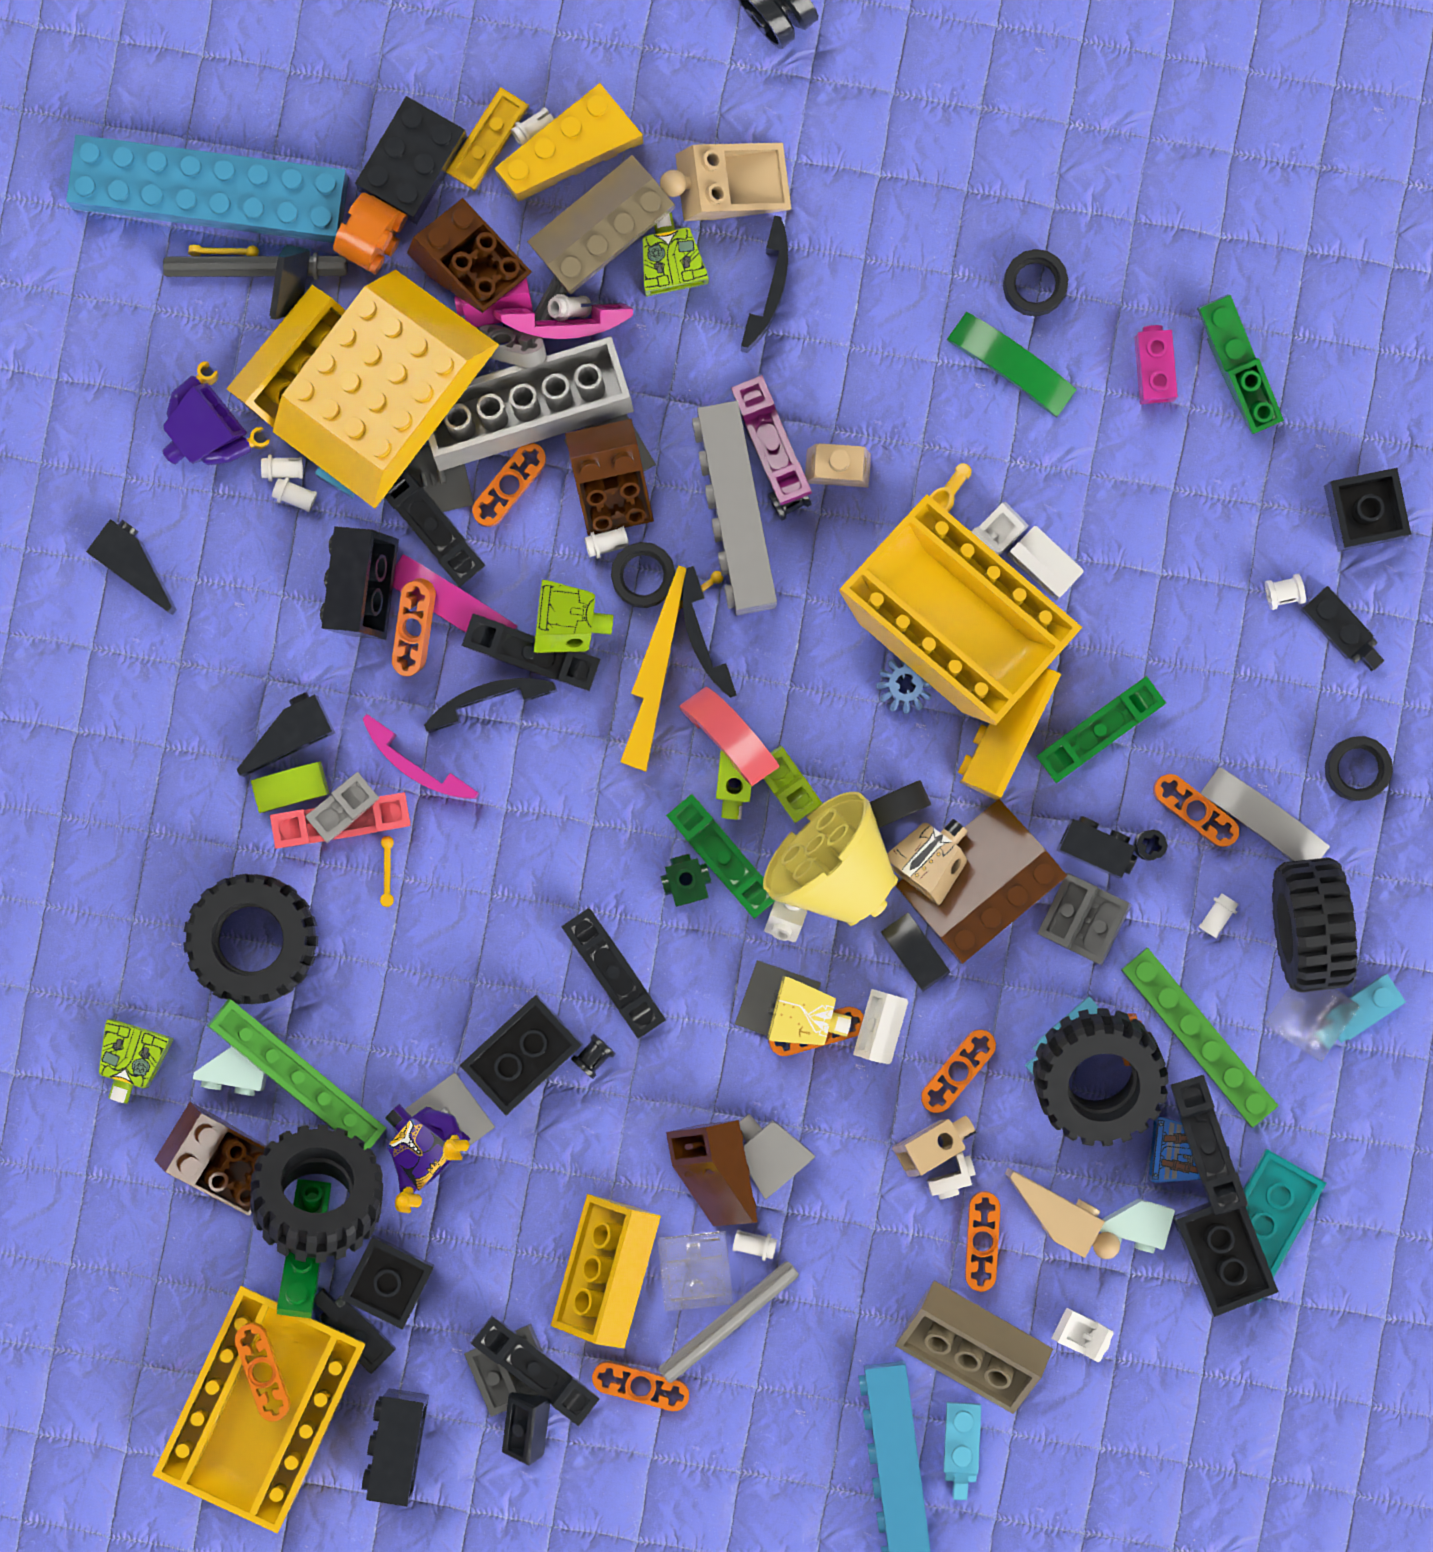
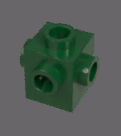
M690 854L671 858V866L665 867L666 874L660 877L665 895H673L675 906L679 907L709 898L705 885L712 882L707 864L700 865L698 858L691 860ZM684 873H689L693 877L692 883L688 886L682 885L679 881L680 876Z

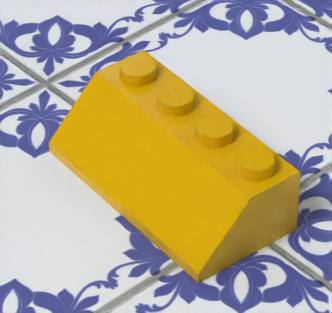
M312 285L226 389L273 428L282 394L346 310L329 295Z
M1046 668L996 726L990 723L987 726L980 725L972 741L977 744L972 757L966 754L957 772L963 775L960 783L994 800L1002 797L1061 676L1060 673Z
M587 1194L550 1326L594 1344L625 1348L661 1216L638 1207Z

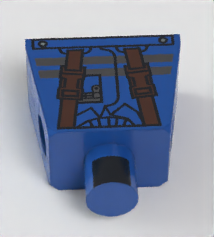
M1161 1116L1154 1120L1148 1172L1149 1181L1158 1183L1200 1180L1181 1122Z

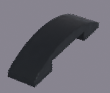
M774 215L766 254L778 258L763 317L749 313L741 344V352L748 353L759 342L770 327L784 293L788 267V244L782 218Z
M405 469L384 498L393 509L398 511L438 559L439 564L455 583L461 587L486 565L441 508Z
M691 566L687 568L683 586V612L689 640L705 672L731 698L737 696L727 664L713 667L692 605L693 602L705 598L695 568Z
M472 614L461 646L530 672L590 691L601 659L583 652H534L535 636Z
M533 678L504 679L482 684L459 694L440 707L424 724L426 732L431 733L461 723L457 712L458 709L517 690H521L523 699L527 702L558 692L556 685L553 682Z
M590 907L561 926L637 1039L666 1021Z
M1204 1074L1171 1084L1181 1124L1214 1216L1247 1207L1248 1202L1238 1173L1235 1172Z
M492 1315L470 1342L471 1345L496 1364H500L540 1396L550 1398L551 1405L577 1426L583 1422L600 1400L597 1395L555 1361Z

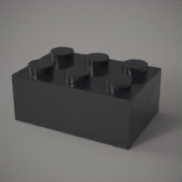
M406 96L356 180L355 185L358 191L372 195L408 215L407 219L417 225L446 176V170L466 141V131Z
M334 526V533L329 540L330 564L324 577L326 587L325 603L322 604L320 609L322 629L352 637L386 640L399 539L371 529Z
M535 995L459 1066L507 1116L583 1044L538 995Z
M1208 1202L1173 1216L1182 1245L1207 1309L1212 1316L1216 1317L1279 1292L1246 1207L1214 1216Z
M388 1388L383 1396H379V1399L376 1400L373 1421L379 1422L378 1429L373 1431V1435H370L367 1455L373 1456L372 1464H368L367 1469L364 1471L361 1488L362 1490H367L366 1500L408 1506L413 1497L429 1399L428 1394Z

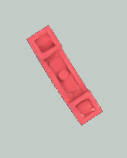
M703 688L679 706L688 719L698 729L701 728L725 753L733 767L751 786H754L780 767L772 754L743 719L710 688Z
M405 792L379 796V799L333 840L411 826ZM315 808L270 815L275 849L325 841L305 817Z

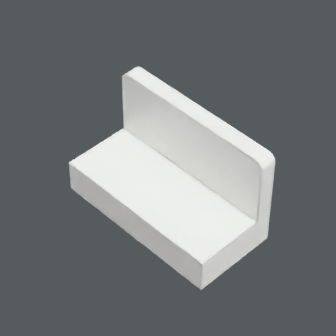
M1034 526L1007 554L1056 601L1083 573V569L1037 526Z
M871 989L853 1055L879 1063L891 1064L908 1005L907 999Z

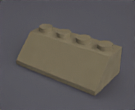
M631 155L527 242L571 295L673 211L675 204L655 179Z
M935 1280L920 1299L895 1344L899 1349L1012 1414L1015 1413L1042 1378L1053 1348Z

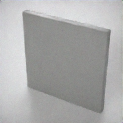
M455 1072L405 1109L412 1117L426 1106L454 1115L459 1129L471 1138L469 1145H472L495 1128L494 1124Z

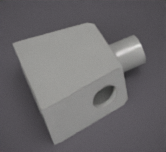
M747 1114L739 1121L740 1130L746 1141L743 1146L750 1175L765 1199L770 1197L815 1158V1155L773 1119L763 1128L750 1114Z

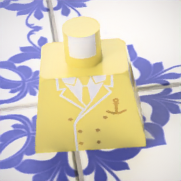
M783 976L767 1040L824 1045L828 1032L847 1037L852 1017L833 1012L836 998L792 978Z

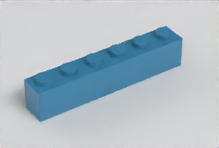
M905 1361L864 1366L865 1375H858L861 1396H868L869 1409L863 1410L865 1430H872L874 1443L867 1444L870 1465L877 1464L878 1477L872 1478L874 1499L881 1498L883 1512H876L879 1533H886L887 1546H882L881 1552H931Z

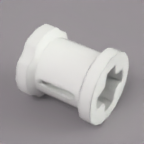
M1299 573L1294 574L1291 579L1278 582L1265 581V592L1270 609L1275 610L1278 608V605L1296 601L1299 604L1306 602L1305 589Z

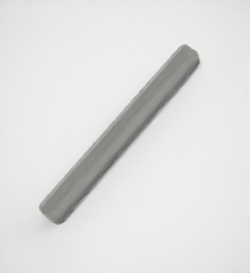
M788 1261L781 1264L660 1365L658 1369L662 1376L669 1383L676 1380L797 1279L799 1274L793 1265Z

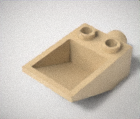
M783 143L691 145L675 154L677 170H668L660 178V187L669 197L681 196L684 221L718 220L791 210Z
M1009 1167L1007 1168L1006 1176L1047 1235L1054 1242L1084 1258L1087 1256L1091 1246H1093L1095 1254L1102 1259H1112L1119 1253L1120 1241L1115 1234L1111 1232L1099 1234L1105 1222L1098 1217L1100 1210L1081 1199H1078L1077 1203L1074 1204Z

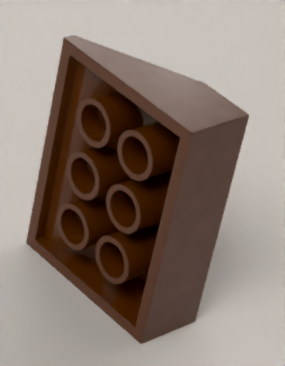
M1000 799L996 800L964 827L968 832L959 841L957 846L963 851L967 862L939 906L904 879L895 885L960 964L966 962L1067 877L1066 873Z

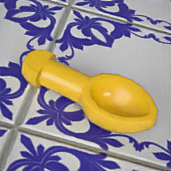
M966 463L958 464L946 485L933 491L930 495L947 512H950L954 506V495L964 481L968 480L971 476L972 469Z

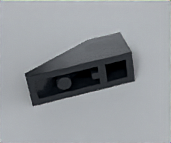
M110 519L86 552L173 615L177 609L143 542L135 537L139 531L123 519L119 524Z
M306 692L290 699L291 706L283 709L237 768L239 776L245 777L335 734L319 697L315 694L309 697Z

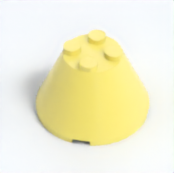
M846 792L829 799L809 813L806 818L810 822L797 835L791 831L786 836L767 866L763 887L775 901L846 922L849 926H853L867 916L876 917L885 910L887 906L885 899L891 889L897 884L898 877L894 874L870 802L859 792Z

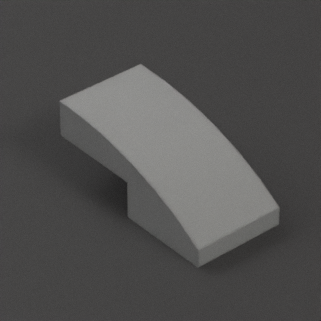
M356 772L305 817L328 844L368 810L379 797L362 776Z

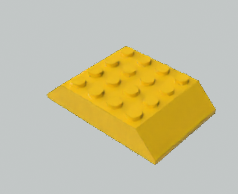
M395 269L363 287L281 396L272 432L373 508H376L492 356L499 344Z
M927 494L839 589L851 612L863 628L962 713L995 726L1082 629L1081 625Z
M241 1285L152 1475L278 1534L355 1372L366 1343L313 1318L278 1315V1302ZM247 1323H258L266 1329L290 1398L291 1405L288 1413L278 1421L265 1420L259 1414L235 1345L237 1331ZM251 1329L246 1330L247 1336L242 1339L243 1343L251 1344L254 1352L253 1355H247L249 1362L258 1356L267 1355L265 1349L258 1353L256 1342L261 1339L259 1333L252 1334ZM259 1362L253 1368V1375L259 1381H268L272 1377V1368L266 1362ZM274 1382L267 1388H258L261 1395L265 1391L268 1392L269 1402L265 1405V1408L267 1410L273 1409L274 1413L278 1414L279 1407L283 1405L281 1399L275 1400L271 1391L273 1388H278L277 1382Z

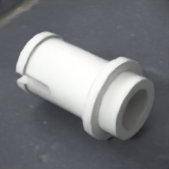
M545 107L524 122L520 123L517 121L515 127L511 129L513 137L520 146L554 120L551 114L547 115L549 112Z
M557 294L550 299L548 312L557 321H565L568 317H588L592 306L581 307V304L591 303L587 296L567 297L564 294Z
M268 455V458H261L262 478H268L269 482H272L273 478L303 479V457L272 458V455Z
M286 477L285 480L278 478L271 497L276 498L277 503L284 501L310 512L317 492L289 482L290 478Z
M624 526L596 535L594 532H590V536L584 538L589 557L596 556L597 559L601 558L600 554L623 549L629 545Z
M1222 893L1218 898L1214 897L1215 904L1203 922L1198 926L1216 939L1233 913L1237 914L1235 909L1239 905Z
M737 1229L733 1251L761 1256L762 1260L766 1261V1258L773 1259L777 1239L771 1238V1234H768L766 1237Z

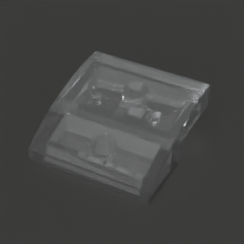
M1289 987L1264 1025L1305 1053L1322 1062L1360 1005L1337 989L1299 993Z
M726 1231L658 1238L665 1311L733 1304Z

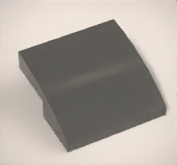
M1066 873L1067 877L1063 880L1037 934L1102 966L1132 905L1099 889L1093 884Z
M532 1324L514 1330L543 1352ZM477 1348L464 1353L491 1417L507 1411L508 1396L511 1392L539 1396L538 1393L500 1364H496Z

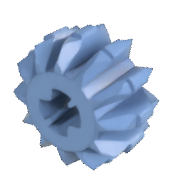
M891 659L888 661V666L893 674L883 669L879 672L882 678L888 680V682L876 684V689H888V692L880 697V701L886 702L892 697L894 701L890 705V710L893 712L897 709L899 702L903 703L902 710L904 714H908L910 711L909 702H912L918 711L921 710L923 706L917 697L919 696L929 701L932 695L922 690V688H931L932 686L923 681L902 660H900L901 668H898L896 662ZM907 676L912 679L910 685L914 687V690L911 693L907 690L906 694H903L899 691L900 685L896 681L899 677L903 680Z

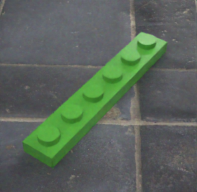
M1149 948L1144 949L1121 968V971L1250 1127L1253 1128L1279 1106Z
M231 999L225 1002L207 1024V1027L335 1132L337 1128L348 1131L347 1137L352 1139L354 1136H357L364 1141V1150L367 1148L371 1149L386 1130L384 1125Z

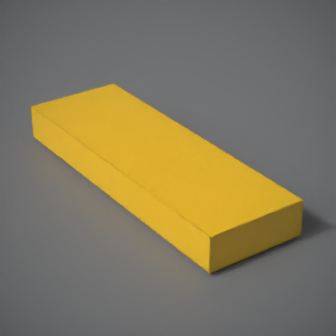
M500 87L446 170V173L471 190L476 191L511 137V129L515 127L517 121L520 122L529 109V104Z

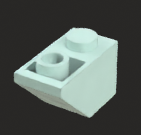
M232 1046L195 1071L193 1079L201 1081V1087L221 1090L223 1084L234 1086V1093L255 1096V1090L263 1091L267 1078L265 1073Z
M1136 1199L1103 1218L1102 1220L1105 1222L1100 1232H1111L1118 1237L1120 1244L1122 1238L1135 1242L1134 1248L1154 1253L1155 1248L1165 1249L1175 1210L1160 1204Z

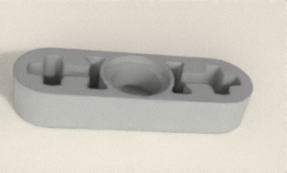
M494 324L476 327L498 344L509 342L498 346L490 357L491 359L525 368L538 366L546 360L547 354L541 337Z

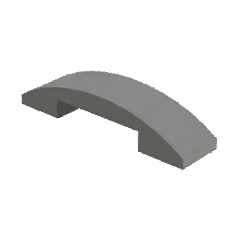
M1218 767L1200 792V794L1223 812L1234 817L1282 852V855L1290 861L1322 858L1330 847L1282 808L1221 767Z

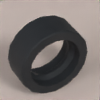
M1033 249L1022 252L1011 261L1004 274L1003 290L1006 300L1013 309L1023 315L1037 317L1049 314L1059 306L1067 293L1069 279L1066 267L1057 256L1049 251ZM1033 263L1043 264L1049 268L1056 282L1055 290L1051 297L1038 303L1028 302L1022 298L1015 284L1019 271L1026 265Z
M638 542L628 545L618 553L612 564L611 579L615 592L624 602L633 607L649 608L659 605L666 599L675 576V568L671 557L664 549L653 543ZM640 555L656 559L662 566L664 573L663 582L660 587L648 595H638L630 591L625 585L623 578L624 568L627 563Z
M1366 736L1350 737L1337 743L1328 753L1325 762V777L1331 789L1340 797L1351 801L1368 800L1381 794L1389 785L1393 773L1392 759L1387 749L1377 740ZM1361 748L1374 755L1378 763V774L1371 785L1356 789L1343 782L1339 774V763L1346 752Z
M921 780L871 801L870 805L878 828L930 806L931 802Z

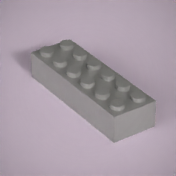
M610 336L548 355L542 364L535 367L525 368L516 365L474 378L428 439L439 471L634 412L612 337Z
M738 400L697 408L698 417L692 418V426L696 443L702 442L704 451L699 452V462L702 476L709 475L710 484L705 485L708 508H715L717 518L712 519V529L715 543L722 541L723 551L718 552L721 575H728L730 585H726L724 589L728 609L735 608L736 616L774 609L777 605V599Z

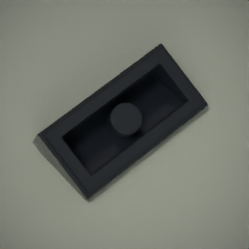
M287 244L279 254L269 314L271 316L270 319L276 320L286 317L304 295L310 250Z
M516 1392L509 1393L502 1453L528 1466L544 1455L551 1403L550 1398Z

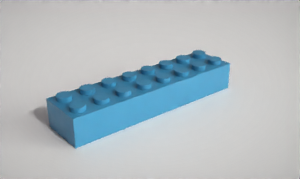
M75 135L66 202L74 210L334 243L337 232L343 223L349 177L345 169Z

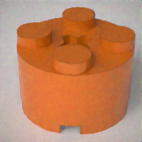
M364 192L355 200L347 212L351 216L346 224H341L334 240L333 250L339 253L340 256L376 275L384 263V256L388 255L391 257L396 251L400 239L395 236L404 227L408 215Z

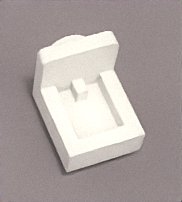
M1003 502L979 527L974 528L971 532L996 554L1000 555L1029 525L1006 502Z
M775 901L764 931L772 934L776 939L796 942L807 910Z
M963 1152L955 1155L959 1171L927 1180L932 1196L939 1195L940 1200L959 1195V1188L972 1185L970 1176L976 1174L970 1155L964 1157Z
M1066 1308L1051 1339L1086 1355L1096 1362H1100L1110 1346V1340L1114 1332L1102 1324Z

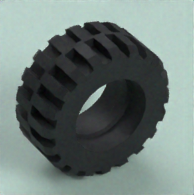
M1330 857L1282 863L1274 871L1272 912L1277 950L1286 982L1289 983L1291 989L1299 993L1347 987L1356 976L1358 947L1356 921L1354 920L1353 913L1354 907L1350 897L1351 892L1341 864Z
M258 874L235 875V877L225 878L216 882L217 884L212 888H207L200 895L201 899L193 904L189 911L191 913L188 922H185L184 932H186V942H183L184 953L187 952L189 962L187 963L191 972H195L199 979L197 981L204 988L210 989L213 992L212 994L220 999H231L237 1004L251 1005L274 1001L294 990L295 986L302 983L308 975L306 973L310 966H313L316 958L314 956L315 948L318 946V936H316L315 926H317L316 920L311 915L310 906L306 900L302 899L293 887L281 882V880ZM245 907H258L271 913L280 924L283 933V945L277 959L265 969L254 972L243 971L231 965L224 957L219 943L220 931L225 920L233 912Z
M1098 1008L1097 1014H1089L1088 1009L1078 1011V1018L1071 1020L1067 1016L1060 1020L1061 1028L1058 1030L1051 1028L1045 1034L1047 1044L1040 1043L1037 1048L1036 1055L1038 1060L1033 1062V1074L1035 1077L1034 1085L1044 1114L1048 1115L1051 1125L1056 1130L1062 1129L1064 1136L1073 1141L1079 1136L1082 1144L1093 1146L1095 1141H1101L1102 1146H1112L1113 1140L1119 1138L1124 1143L1132 1139L1131 1133L1138 1130L1139 1133H1143L1149 1128L1147 1123L1149 1118L1156 1120L1159 1116L1161 1109L1158 1103H1165L1168 1094L1165 1087L1169 1083L1168 1072L1165 1067L1166 1063L1151 1032L1146 1031L1144 1024L1139 1020L1133 1019L1130 1021L1128 1014L1121 1011H1116L1114 1016L1110 1015L1108 1008ZM1114 1054L1129 1061L1132 1068L1131 1076L1124 1088L1112 1097L1103 1100H1087L1075 1095L1069 1088V1079L1074 1069L1083 1060L1093 1055Z
M318 1124V1129H309V1126L305 1125L298 1127L297 1133L292 1134L290 1131H286L280 1134L279 1143L271 1141L264 1148V1155L258 1156L254 1165V1173H252L251 1212L253 1213V1222L256 1229L259 1231L263 1230L262 1238L268 1245L277 1244V1252L284 1256H288L289 1252L295 1254V1260L306 1262V1258L309 1257L316 1258V1263L326 1262V1257L334 1256L335 1260L346 1257L347 1249L350 1248L351 1251L355 1252L363 1246V1238L369 1239L375 1231V1223L379 1222L384 1185L382 1183L383 1174L381 1166L376 1164L375 1154L369 1148L364 1150V1141L359 1137L354 1136L351 1139L347 1137L348 1131L337 1128L336 1132L328 1130V1125ZM323 1174L335 1178L342 1183L350 1196L344 1204L332 1211L310 1213L291 1204L284 1195V1191L290 1183L302 1176Z

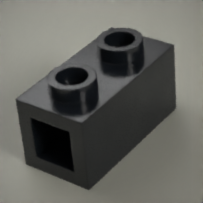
M1080 816L1079 821L1075 819L1069 821L1056 851L1116 878H1122L1124 873H1131L1138 856L1133 854L1135 846L1129 844L1130 837L1115 830H1111L1110 835L1097 829L1099 823L1084 816Z

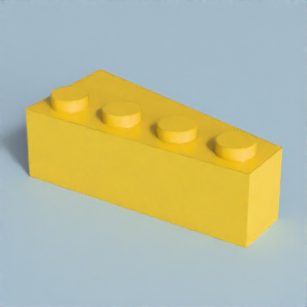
M599 83L496 166V176L519 202L558 184L559 181L567 177L575 176L599 162L607 161L631 147L635 148L643 144V134L601 83Z

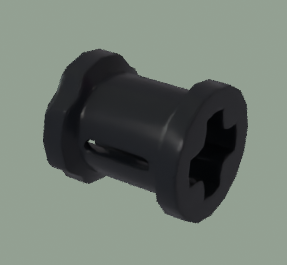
M773 492L768 494L781 521L785 520L786 515L802 506L809 507L812 505L808 495L780 506Z
M1157 830L1139 833L1133 843L1136 855L1146 861L1161 858L1166 853L1168 847L1164 834ZM1154 837L1156 839L1154 844L1158 847V850L1150 851L1147 854L1145 852L1147 846L1143 844V840Z
M595 1034L590 1037L591 1042L578 1056L574 1055L571 1058L592 1079L596 1076L595 1071L608 1057L613 1058L616 1054Z

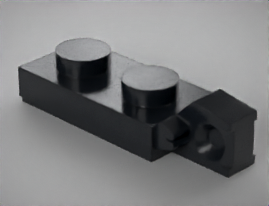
M1326 586L1301 609L1337 650L1354 664L1361 660L1370 671H1373L1385 661L1373 648L1378 643L1373 638L1374 635L1329 586Z
M324 1288L321 1289L314 1298V1303L323 1311L319 1316L320 1320L325 1325L366 1343L359 1363L372 1374L396 1350V1347L355 1306L341 1300L342 1295L335 1300Z

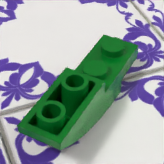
M1227 294L1198 307L1197 310L1209 337L1207 341L1251 434L1284 421L1260 359L1255 357L1231 295Z
M297 1179L293 1205L310 1213L328 1212L331 1183ZM290 1252L285 1257L277 1304L278 1315L302 1318L312 1317L321 1263H316V1258L307 1257L306 1262L295 1260V1254Z

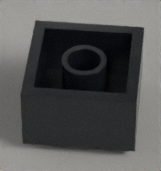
M1398 468L1333 480L1324 485L1338 552L1400 540L1411 535Z
M373 1235L341 1300L403 1330L434 1268V1264Z

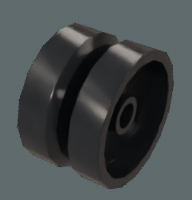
M738 0L761 33L779 49H783L795 39L793 25L806 30L819 17L811 0Z

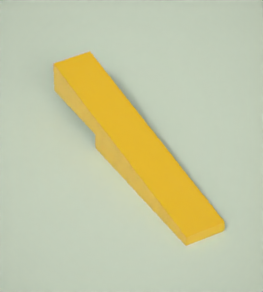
M679 565L631 692L632 695L642 698L643 702L620 762L647 772L687 571L685 567Z

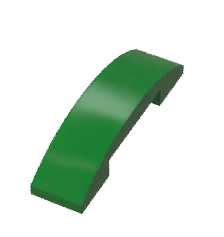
M968 312L964 314L947 338V341L971 358H977L1030 396L1029 399L1056 418L1077 390L1056 371L1024 347Z
M1145 676L1036 757L1054 782L1058 783L1131 728L1164 706L1166 701L1149 678Z
M693 794L689 795L666 815L753 919L757 918L775 902L763 887L764 877L738 849Z

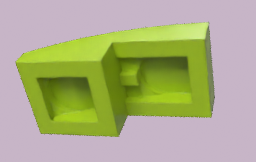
M780 745L770 752L780 767L763 779L793 822L796 823L823 803L783 746Z
M321 761L251 780L259 813L269 812L330 794Z

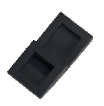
M909 913L881 931L882 936L901 960L922 992L950 973L948 967Z

